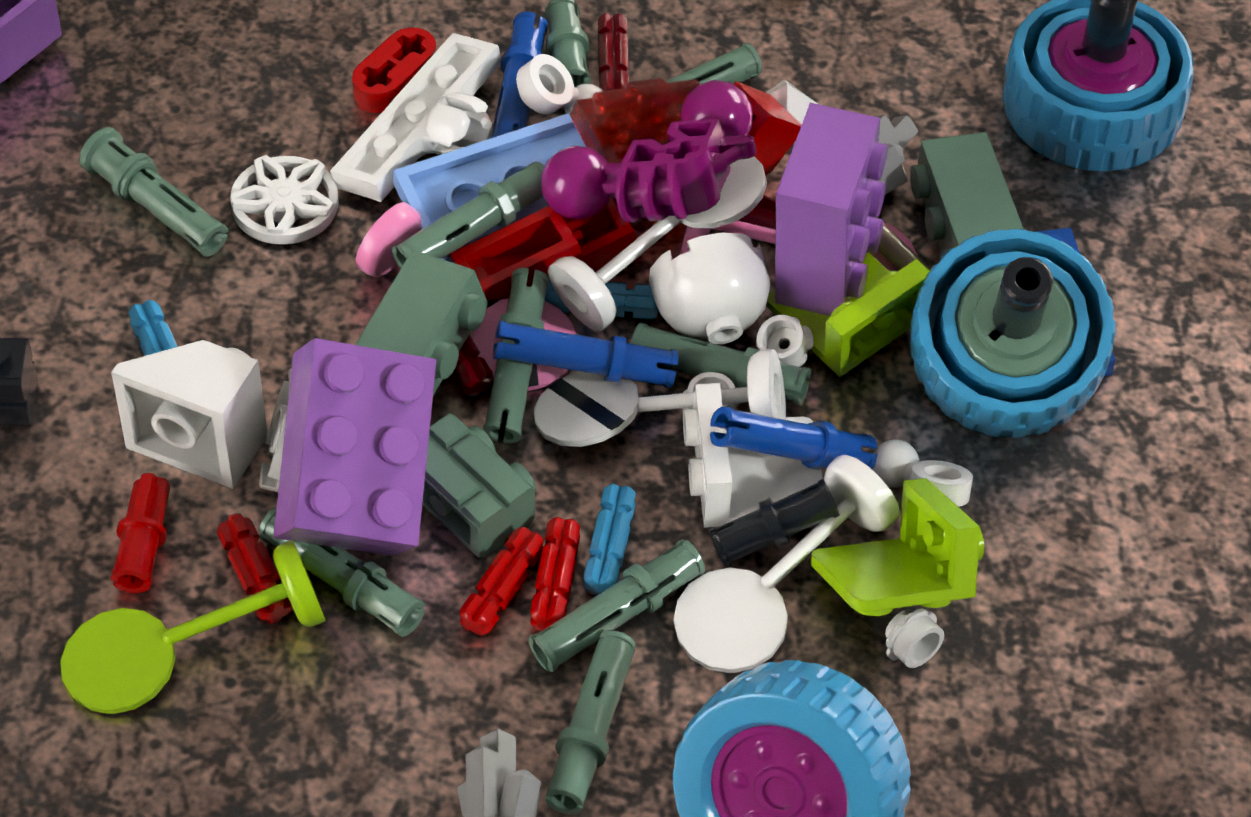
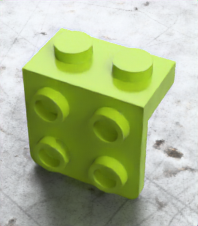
M927 478L903 481L900 538L816 549L812 551L811 566L852 609L864 615L883 616L891 613L894 608L915 605L940 608L949 605L951 600L976 597L978 561L984 555V538L980 526Z

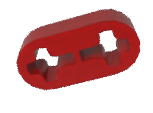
M408 27L400 29L388 37L358 64L353 71V98L356 105L370 113H382L437 51L434 36L427 30Z

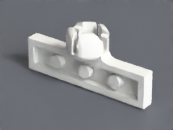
M452 33L330 170L337 189L381 202L394 188L393 170L414 164L425 154L435 153L441 155L489 139L492 122L486 113L488 106L486 102L473 95L500 65L501 55L499 46Z

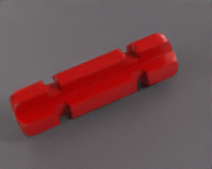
M240 513L229 515L227 521L218 525L217 536L224 550L229 549L228 558L246 595H253L282 583L263 542H258L259 534L250 518L243 517ZM285 598L258 609L255 613L259 619L266 620L269 624L280 622L283 616L291 613L293 608L289 598Z
M554 517L547 523L544 537L546 542L542 548L535 584L536 594L533 595L530 610V623L537 630H544L566 616V603L569 601L576 563L575 554L578 552L580 541V525L572 518L564 520L560 517Z
M519 527L512 532L504 544L508 549L499 551L475 586L478 593L470 594L460 608V624L463 628L473 631L479 636L490 633L500 618L496 613L503 612L529 575L526 569L533 568L541 557L544 539L540 534L531 532L526 527Z

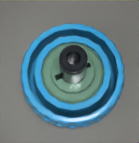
M1025 229L993 230L979 236H972L964 240L956 248H951L942 256L939 264L934 265L927 274L925 282L919 291L913 309L910 333L911 357L914 359L915 373L918 380L923 383L925 393L930 400L935 402L946 416L958 421L965 428L985 433L988 436H1006L1011 438H1024L1026 435H1039L1048 432L1056 425H1063L1073 417L1076 411L1084 408L1099 387L1107 371L1116 335L1112 298L1106 291V284L1101 275L1094 270L1092 264L1083 255L1076 252L1073 247L1063 241L1052 238L1050 235Z

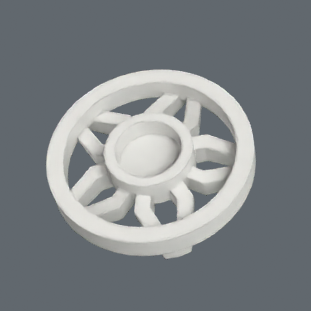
M265 155L255 159L254 164L243 171L236 179L230 195L232 214L237 225L249 236L271 244H293L315 237L332 223L339 204L336 182L333 181L325 165L317 159L309 160L296 156L270 158ZM285 171H292L289 178L286 177ZM272 173L277 179L271 181L265 175ZM308 175L310 176L309 179L303 182H299V180L303 179L304 177ZM257 180L258 185H251ZM320 183L325 187L329 198L316 190ZM245 213L264 214L266 227L254 222ZM300 218H315L302 226L291 228L294 222ZM274 221L279 223L277 227H275Z

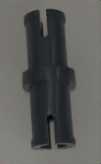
M821 479L818 483L776 502H773L770 497L758 502L760 509L720 527L711 528L709 532L724 566H728L731 562L775 543L778 548L790 543L789 536L832 517L836 518L840 514L827 483L824 479Z

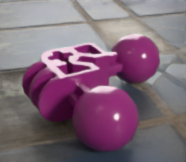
M711 80L700 84L686 96L681 107V121L671 122L667 130L669 143L661 145L653 139L633 140L621 163H608L605 157L588 147L573 145L561 149L546 161L542 171L541 193L548 206L564 218L578 220L595 216L609 204L611 198H616L620 216L625 222H636L638 219L645 217L649 221L664 220L668 216L685 219L688 215L706 211L715 206L720 200L721 190L730 173V165L741 159L752 158L757 153L754 137L748 135L752 128L753 107L745 92L730 82Z

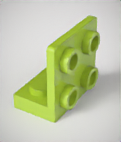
M867 252L863 264L868 265V274L862 296L858 299L851 297L850 301L839 305L830 316L775 303V289L769 292L766 307L776 316L788 315L795 317L800 321V325L809 327L814 337V344L811 350L841 377L911 328L913 309L919 291L925 282L927 274L930 272L918 259H915L899 271H889L872 254Z

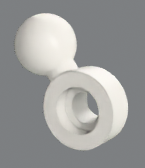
M537 55L517 72L516 83L522 101L528 107L541 114H552L561 107H565V113L567 114L601 102L604 104V101L607 100L603 90L595 85L581 84L574 87L573 80L566 67L550 55Z
M898 439L881 443L873 452V454H877V459L872 470L888 487L900 488L903 487V481L927 478L958 507L969 502L973 474L966 468L945 461H919L916 450L909 443Z

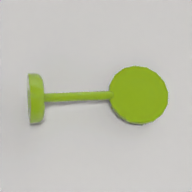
M292 539L280 544L273 553L274 563L282 583L170 629H166L161 620L146 611L129 608L102 612L81 624L67 641L60 661L62 682L74 701L92 712L117 714L135 710L155 698L169 681L176 660L175 643L285 598H289L295 615L302 625L312 627L325 622V616L294 540Z

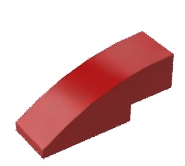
M611 198L609 204L598 214L583 220L564 218L549 206H546L450 253L453 263L475 270L487 300H502L509 298L512 283L511 275L518 268L529 269L526 284L528 287L532 286L535 270L544 272L549 277L547 272L549 266L561 257L573 256L586 263L596 273L634 242L637 237L631 224L621 218L615 198ZM640 255L634 261L641 259L642 255Z

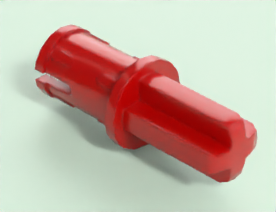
M143 473L140 479L134 482L126 517L119 521L116 529L120 544L110 580L113 581V585L116 588L128 593H144L150 589L157 549L164 544L167 537L163 520L170 493V484L166 478L156 477L154 473Z

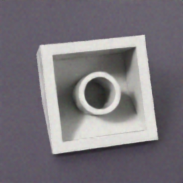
M201 340L118 363L111 372L127 449L234 489L268 435L259 361L257 359L251 358L239 349L224 348Z

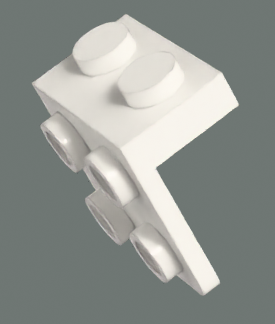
M720 383L695 384L694 409L683 410V433L685 446H695L696 458L689 459L688 465L689 488L691 496H700L704 528L720 527L760 509L758 503L770 497L773 502H776L823 479L821 469L807 468L802 464L801 460L731 447L715 446L711 442L710 432L727 433L725 429L710 426L713 413L721 406L723 407ZM803 416L785 418V420L804 424L813 422L810 418Z

